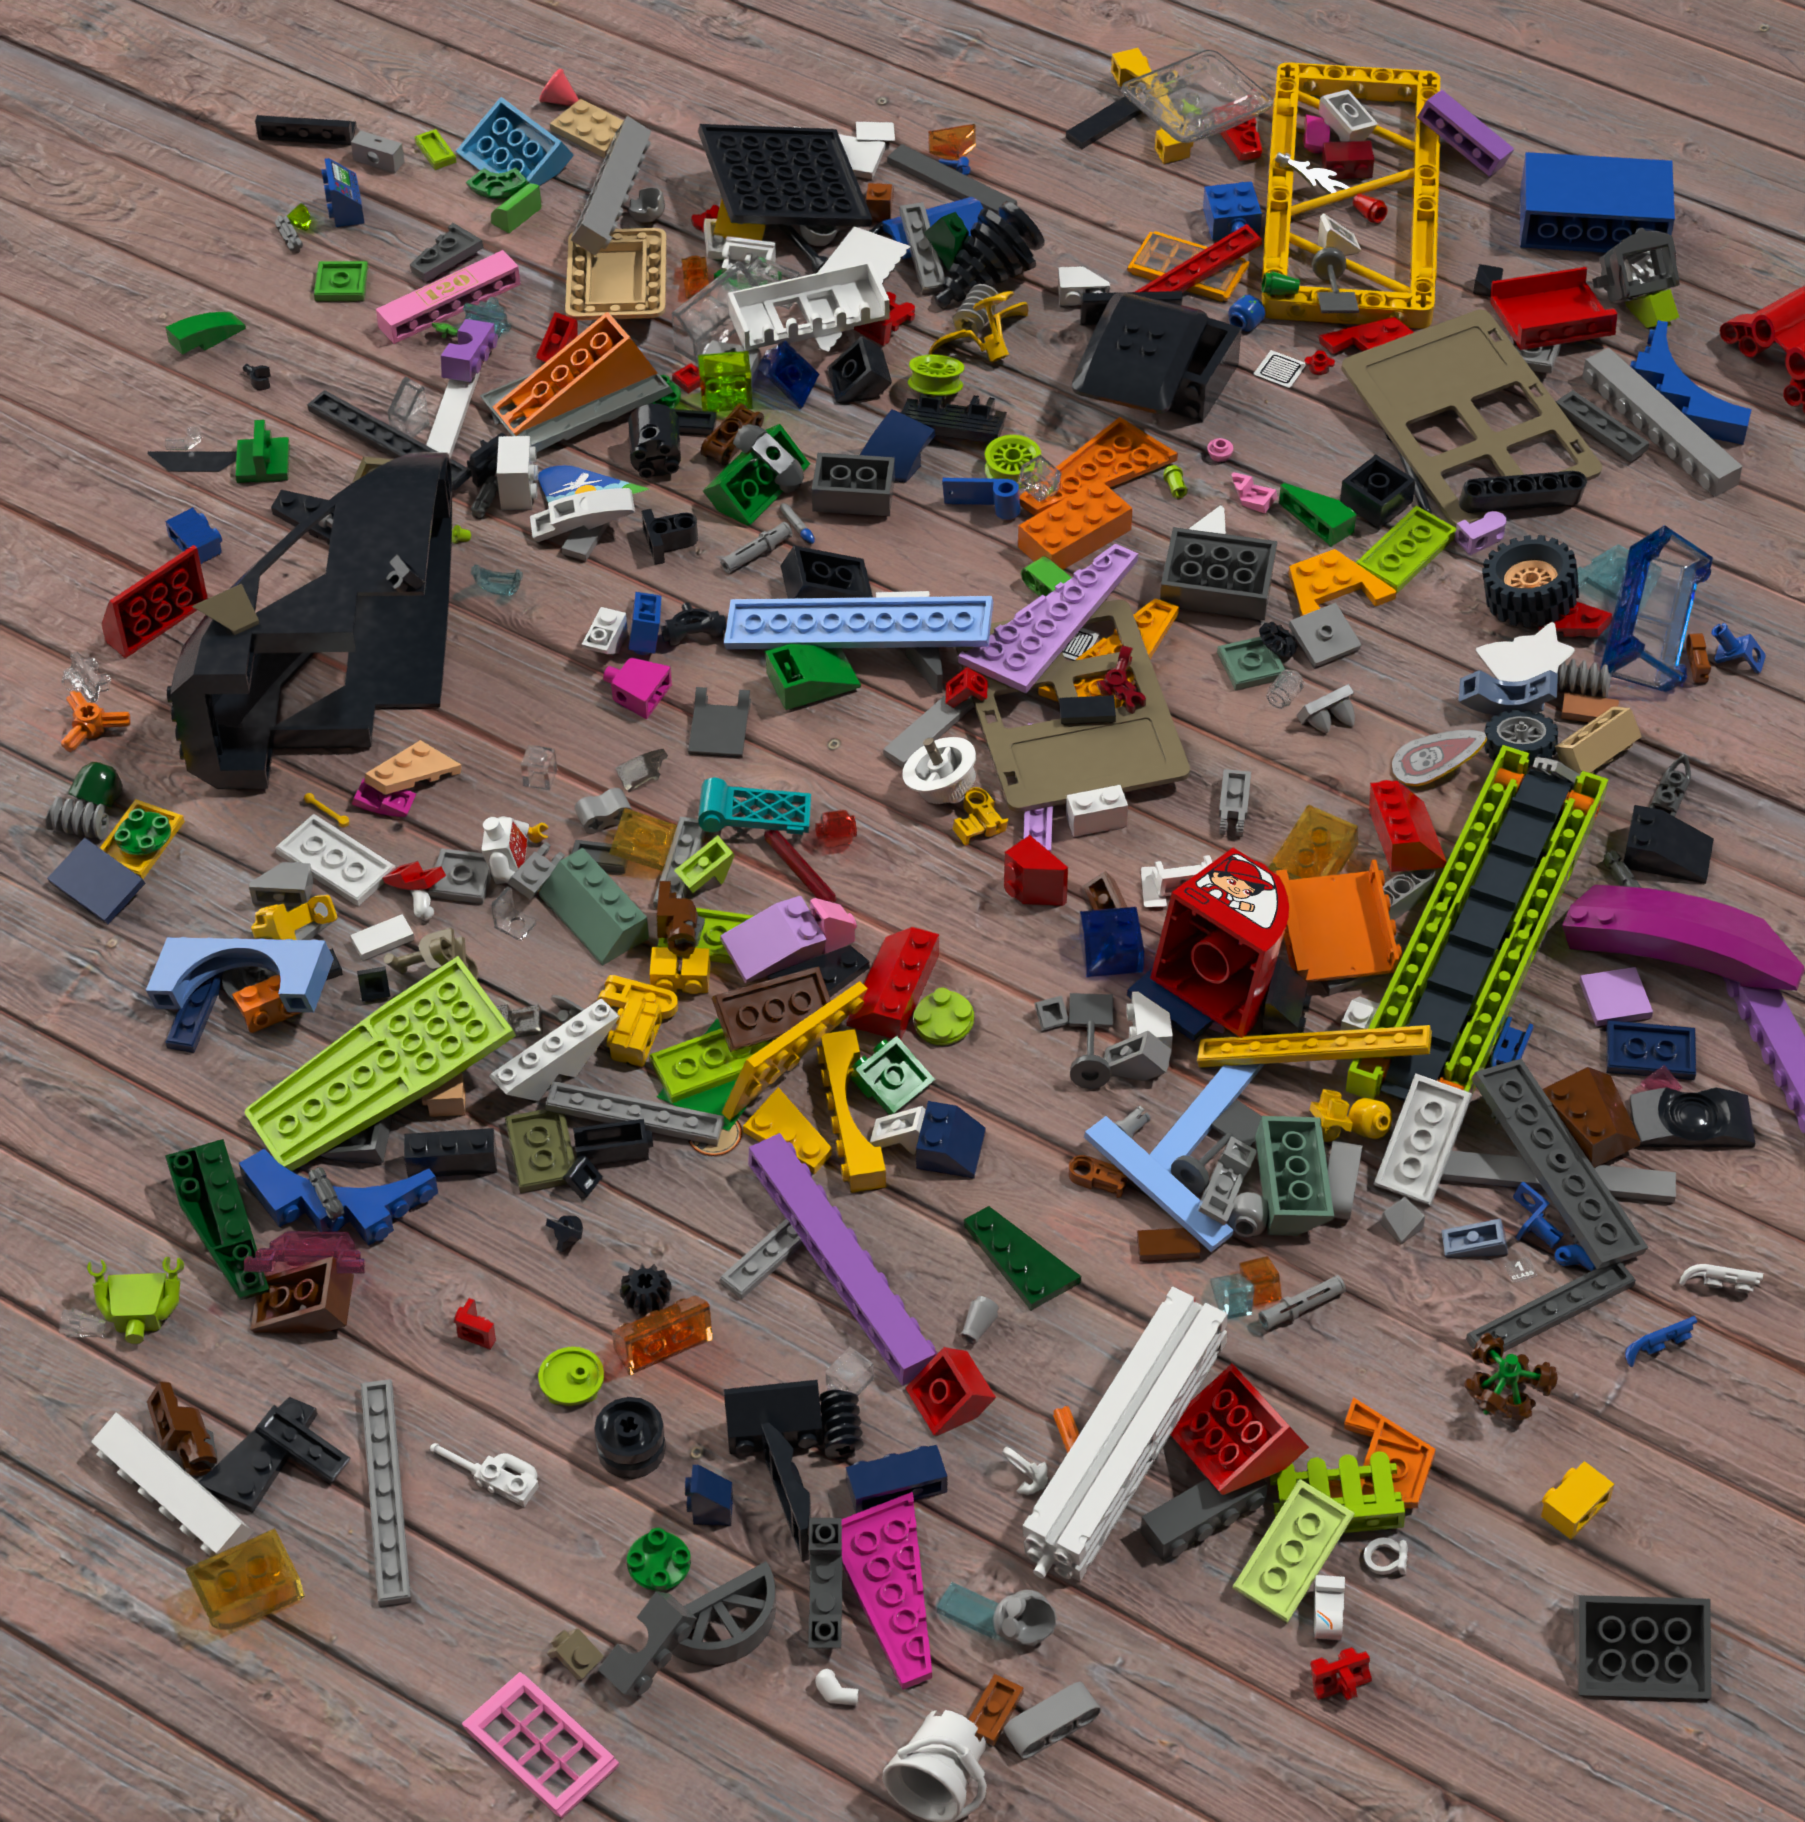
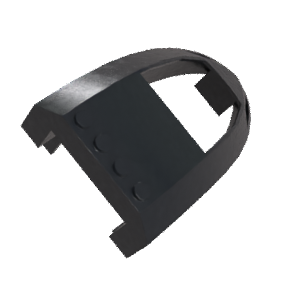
M448 452L410 453L377 467L333 496L250 567L230 588L242 584L255 611L260 576L306 532L323 518L334 512L326 573L256 612L259 619L258 625L234 635L229 628L207 615L204 616L183 645L173 674L172 686L167 687V701L172 703L171 719L172 722L177 723L175 728L176 741H181L179 749L180 759L185 760L186 769L189 773L216 789H268L273 749L371 747L376 708L441 706L452 556V473ZM396 555H399L413 566L425 583L418 590L409 584L406 591L399 593L393 588L394 585L386 579L388 574L395 570L390 561ZM315 652H348L345 685L277 724L281 688Z

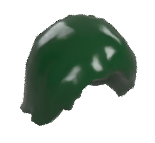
M90 762L77 773L68 790V794L75 798L83 799L85 802H92L96 806L103 804L110 808L121 795L123 784L113 767L100 762Z

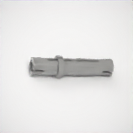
M782 522L768 532L763 531L752 542L720 559L723 570L729 574L766 551H772L778 543L793 536L790 526L786 522Z
M1335 1275L1333 1278L1291 1298L1286 1296L1280 1300L1279 1304L1258 1313L1260 1323L1266 1330H1269L1286 1320L1293 1321L1299 1317L1300 1313L1320 1305L1339 1294L1345 1293V1284L1339 1275ZM1324 1291L1323 1294H1321V1295H1319V1296H1317V1297H1315V1298H1313V1299H1311V1300H1307V1298H1310V1297H1312V1296H1314V1295H1316V1294H1318V1293ZM1295 1304L1298 1305V1306H1296V1307H1294V1308H1292V1309H1290V1310H1288V1311H1286V1312H1284V1313H1282V1314L1280 1313L1281 1311H1283V1310H1285V1309H1287V1308H1289V1307H1291V1306H1293V1305H1295Z

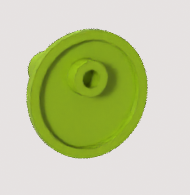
M943 987L936 989L934 993L923 998L913 1014V1023L918 1035L923 1040L935 1045H949L958 1042L970 1032L974 1024V1010L970 1002L961 994L949 991Z
M561 1348L548 1355L542 1362L538 1373L539 1385L542 1392L548 1397L549 1402L554 1405L575 1406L585 1402H592L597 1398V1393L602 1387L604 1368L600 1359L593 1352L585 1348Z

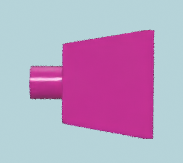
M635 658L628 659L620 670L608 666L603 675V680L611 683L612 699L645 719H648L672 686L671 667Z

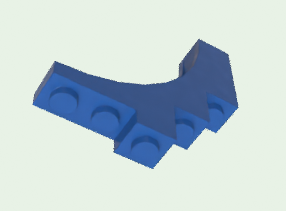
M1658 320L1656 329H1650L1647 344L1651 345V347L1646 346L1645 352L1639 351L1637 361H1631L1630 367L1710 438L1744 445L1752 409L1719 399L1698 387L1685 376L1675 363L1668 348L1666 336L1668 322Z
M265 1149L239 1163L244 1183L279 1228L297 1220L300 1215L306 1213L323 1236L340 1230L345 1224L350 1222L368 1246L376 1241L383 1240L389 1233L394 1231L393 1219L404 1216L412 1208L421 1203L428 1202L438 1194L436 1177L430 1169L387 1185L365 1188L333 1186L338 1196L337 1199L340 1200L343 1206L344 1214L336 1219H330L310 1180L293 1173L278 1163Z

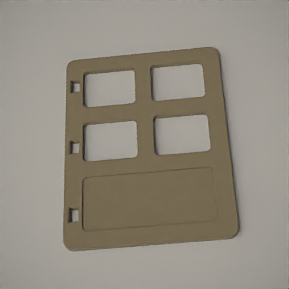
M1486 310L1472 311L1349 356L1342 362V372L1415 472L1450 524L1455 528L1457 523L1463 520L1471 524L1484 518L1488 512L1467 513L1463 511L1459 506L1458 498L1441 475L1484 458L1491 460L1501 476L1524 475L1507 450L1547 434H1554L1577 464L1562 471H1579L1586 476L1587 481L1598 477L1601 473L1602 464L1491 314ZM1494 332L1500 341L1494 342L1490 334ZM1514 385L1519 386L1541 416L1505 430L1494 432L1471 401ZM1535 387L1541 396L1535 397L1531 389ZM1454 410L1475 438V441L1433 457L1427 456L1406 426L1441 412ZM1577 443L1583 452L1577 454L1572 445ZM1506 510V511H1496V512L1505 513V512L1510 511V510Z
M1118 599L1103 602L1085 623L1089 624L1105 620L1113 621L1121 644L1133 648L1131 657H1133L1132 662L1126 671L1132 672L1139 692L1143 693L1146 697V706L1142 707L1140 704H1135V713L1133 714L1129 713L1125 706L1115 708L1116 722L1061 724V719L1015 728H1005L994 697L1018 692L1019 690L975 671L988 680L987 699L981 701L973 695L971 697L1007 806L1011 811L1024 812L1065 804L1067 802V795L1121 785L1122 791L1127 792L1183 781L1189 777L1190 766L1131 607L1127 601ZM1011 620L991 623L990 635L994 633L996 627L999 625L1003 626ZM973 647L955 648L957 654L959 655L962 651L966 653ZM1061 652L1030 689L1052 686L1058 702L1059 698L1078 697L1073 682L1106 675L1112 668H1116L1120 652L1075 661H1066ZM961 664L962 670L967 668L966 666ZM994 714L997 722L988 724L985 715ZM1015 776L1017 784L1009 786L1006 777Z

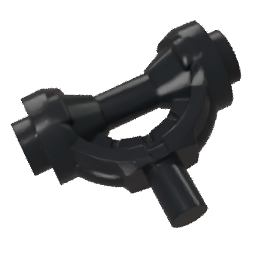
M687 602L682 605L681 612L677 613L672 619L665 620V626H661L663 641H668L670 646L679 644L689 634L703 632L710 634L713 638L722 637L727 625L725 616L719 615L718 611L709 612L704 609L692 608V605Z

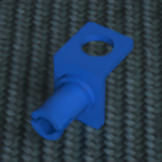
M1726 623L1718 624L1712 629L1711 634L1719 642L1714 658L1716 663L1744 657L1756 674L1761 673L1766 654L1751 634L1735 638ZM1753 649L1757 654V663L1752 656Z
M1522 1182L1513 1198L1533 1215L1521 1227L1516 1239L1520 1241L1527 1232H1533L1553 1249L1555 1244L1557 1245L1562 1239L1564 1233L1560 1232L1543 1218L1544 1212L1550 1203L1529 1185ZM1523 1193L1530 1195L1534 1199L1535 1204L1528 1202Z

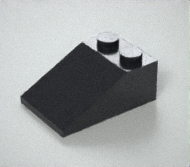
M794 545L780 566L788 599L873 598L865 562L862 558Z
M1634 805L1623 861L1631 870L1706 884L1714 838L1663 810Z

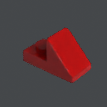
M554 312L535 358L547 362L578 336V321Z

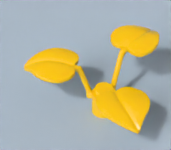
M1013 291L999 293L977 302L973 306L974 311L986 308L993 333L984 337L985 343H982L971 330L964 329L939 338L931 346L929 355L947 342L962 337H971L979 345L981 352L986 350L991 363L1009 356L1003 339L1001 319L1018 315L1028 316V304L1020 302L993 315L991 311L992 305L1010 299L1014 295Z

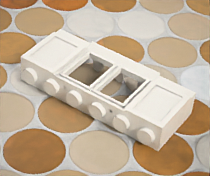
M871 261L728 293L729 315L745 351L778 343L782 345L851 330L854 329V326L890 319L889 298ZM833 294L838 305L834 312L835 317L822 320L819 313L813 312L808 299ZM799 302L808 323L798 325L794 318H790L786 322V328H783L775 307Z

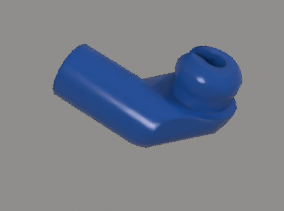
M1580 1245L1562 1246L1555 1252L1554 1257L1559 1265L1580 1264L1590 1272L1596 1269Z

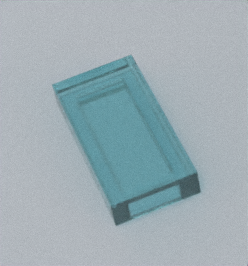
M951 1582L937 1606V1613L992 1639H995L997 1635L992 1620L999 1603Z

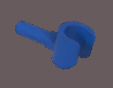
M965 156L960 157L958 161L939 159L940 163L956 168V171L966 176L970 173L969 159Z

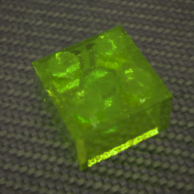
M748 351L698 355L702 411H733L739 403L746 405L747 409H753L751 368Z

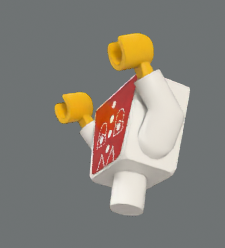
M505 816L498 818L490 817L484 821L482 854L495 884L508 883L511 876L525 862L528 842L526 835H528L533 843H539L548 838V836L541 833L548 829L545 823L529 827L528 823Z

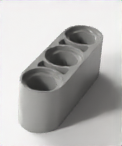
M1435 869L1402 871L1385 883L1383 891L1384 895L1388 894L1390 898L1391 908L1388 911L1390 919L1396 920L1432 893Z
M1333 1141L1328 1177L1334 1218L1350 1220L1362 1153L1361 1145Z
M1076 1682L1011 1719L1005 1725L1003 1732L1021 1758L1026 1759L1091 1723L1098 1717L1101 1708L1082 1682Z

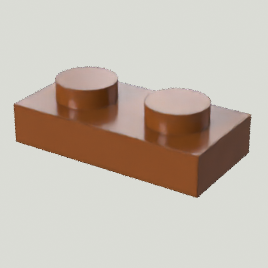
M993 1675L968 1719L978 1728L975 1736L979 1740H982L984 1736L986 1743L994 1747L1024 1694V1687L999 1675Z

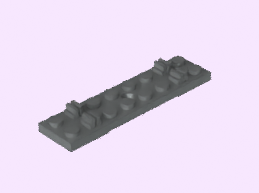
M1522 1058L1475 1072L1471 1080L1493 1111L1491 1117L1493 1119L1496 1118V1125H1502L1571 1229L1569 1235L1571 1238L1575 1237L1573 1239L1575 1244H1581L1596 1269L1643 1255L1648 1246L1583 1153Z

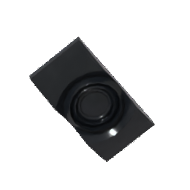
M1665 1087L1630 1095L1632 1123L1640 1139V1145L1637 1147H1755L1748 1095L1717 1087L1700 1092H1680Z
M768 1422L761 1425L763 1457L801 1561H808L810 1558V1492L804 1488L795 1463L792 1462L793 1447Z

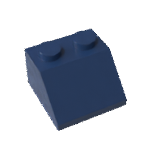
M928 1101L916 1146V1169L975 1178L986 1127L957 1105Z

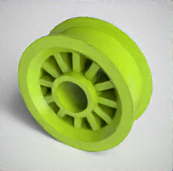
M922 355L910 360L909 367L912 370V376L908 379V385L911 389L919 393L935 396L951 395L962 390L963 383L960 380V374L964 371V365L959 360L943 355Z
M1021 435L1001 436L990 442L985 450V474L988 479H1011L1016 481L1019 489L1033 484L1040 476L1041 450L1028 437Z

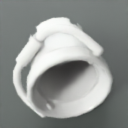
M935 1710L926 1717L922 1726L908 1745L900 1748L884 1768L883 1783L893 1799L910 1813L928 1821L955 1822L979 1808L985 1798L987 1786L984 1779L985 1772L978 1762L985 1750L986 1741L983 1736L979 1742L975 1736L978 1728L964 1716L945 1710L941 1717L934 1716ZM971 1778H973L978 1783V1793L973 1802L964 1807L966 1789Z

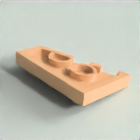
M420 740L365 773V783L386 795L414 787L415 782L428 779L430 782L439 780L440 775L450 772L452 776L460 774L462 765Z

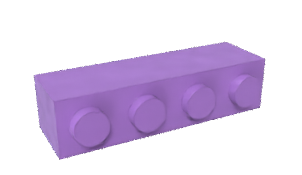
M1443 90L1429 98L1417 116L1418 119L1489 177L1506 164L1514 151L1512 146Z

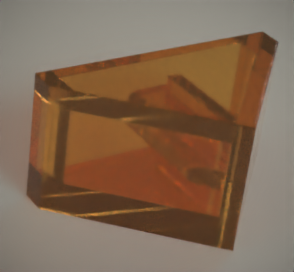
M975 124L928 131L929 153L946 160L958 161L960 157L966 156L976 145Z

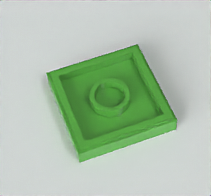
M319 261L314 291L315 301H364L368 261Z

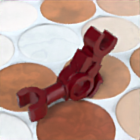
M1122 645L1116 668L1108 671L1104 680L1097 681V688L1103 696L1114 694L1118 701L1123 700L1126 710L1133 714L1135 713V705L1133 703L1137 702L1144 707L1146 706V697L1143 693L1136 692V687L1126 677L1125 671L1131 665L1133 648Z

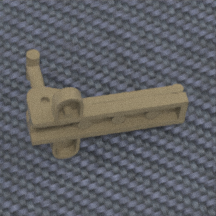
M452 928L425 935L419 943L418 952L396 957L391 953L384 956V962L399 974H404L408 969L407 966L424 961L430 969L435 971L459 956L476 980L479 975L475 961L466 954L465 938H454V929Z

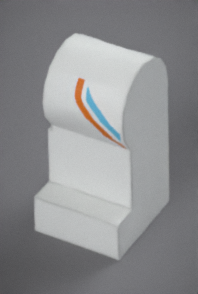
M1315 1576L1313 1589L1315 1639H1342L1345 1577Z

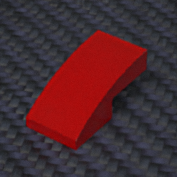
M415 861L400 865L382 879L384 883L397 888L422 890L430 888L444 878L446 874L442 866L422 870L419 862Z

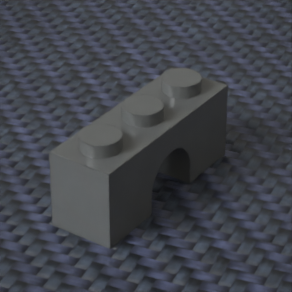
M656 1591L637 1616L648 1630L646 1646L638 1652L630 1645L616 1644L598 1668L624 1695L639 1697L651 1687L653 1683L652 1678L657 1671L666 1666L671 1660L672 1651L678 1643L684 1641L692 1631L691 1626L697 1618L668 1593Z

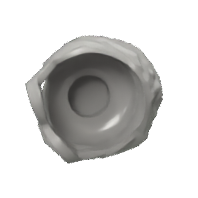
M1022 1590L1014 1595L1005 1597L997 1605L992 1621L998 1636L1018 1644L1034 1646L1054 1632L1057 1616L1055 1609L1041 1593L1035 1590Z

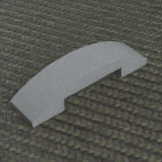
M1232 1136L1230 1137L1204 1190L1198 1207L1199 1212L1224 1226L1226 1225L1235 1205L1233 1201L1237 1196L1246 1173L1251 1167L1257 1150Z

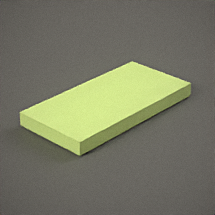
M1299 1479L1232 1589L1288 1623L1355 1513Z

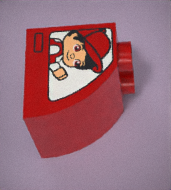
M1233 847L1171 893L1150 979L1241 1038L1254 1027L1263 1012L1289 918L1288 895L1280 877L1270 871L1263 863L1254 861Z

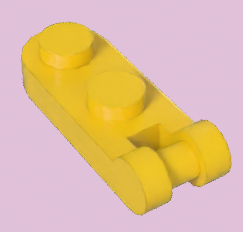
M609 975L604 984L606 988L600 992L597 1001L603 999L610 1007L615 1006L623 1009L630 998L643 1001V1003L658 1004L661 1007L662 1019L670 1018L678 1011V999L674 992L616 975Z

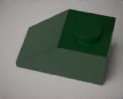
M955 211L941 217L924 232V235L949 271L953 263L958 264L956 257L960 250H964L963 244L967 236H969V231Z

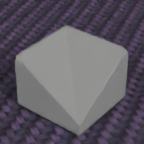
M1404 1197L1383 1212L1381 1225L1402 1244L1424 1228L1425 1216Z

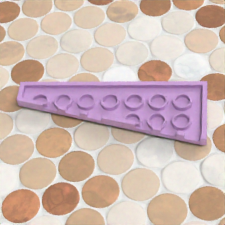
M1114 544L1094 558V562L1090 566L1074 572L1073 578L1064 584L1061 582L1057 584L1055 590L1046 597L1044 595L1040 596L1016 613L1013 620L1009 623L996 627L994 633L989 637L988 647H973L966 653L962 651L958 655V663L1023 693H1027L1137 563L1138 553Z

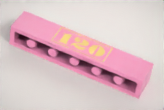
M503 250L377 308L378 327L395 344L431 327L434 322L440 323L519 286V267Z

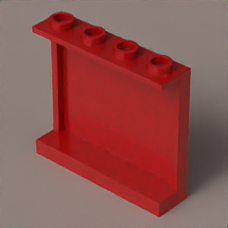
M1587 267L1492 281L1490 303L1520 350L1616 335L1618 313L1615 309L1605 310L1586 282Z

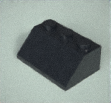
M818 1380L724 1389L729 1454L748 1455L752 1452L763 1451L761 1425L768 1422L783 1435L793 1448H812L815 1445H823Z

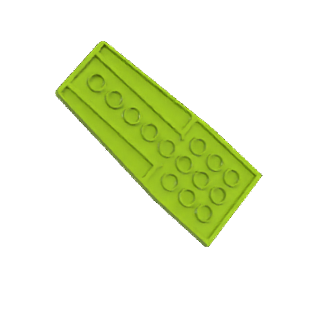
M457 956L382 1005L245 1109V1115L274 1159L290 1171H293L442 1086L516 1037V1035L459 956Z

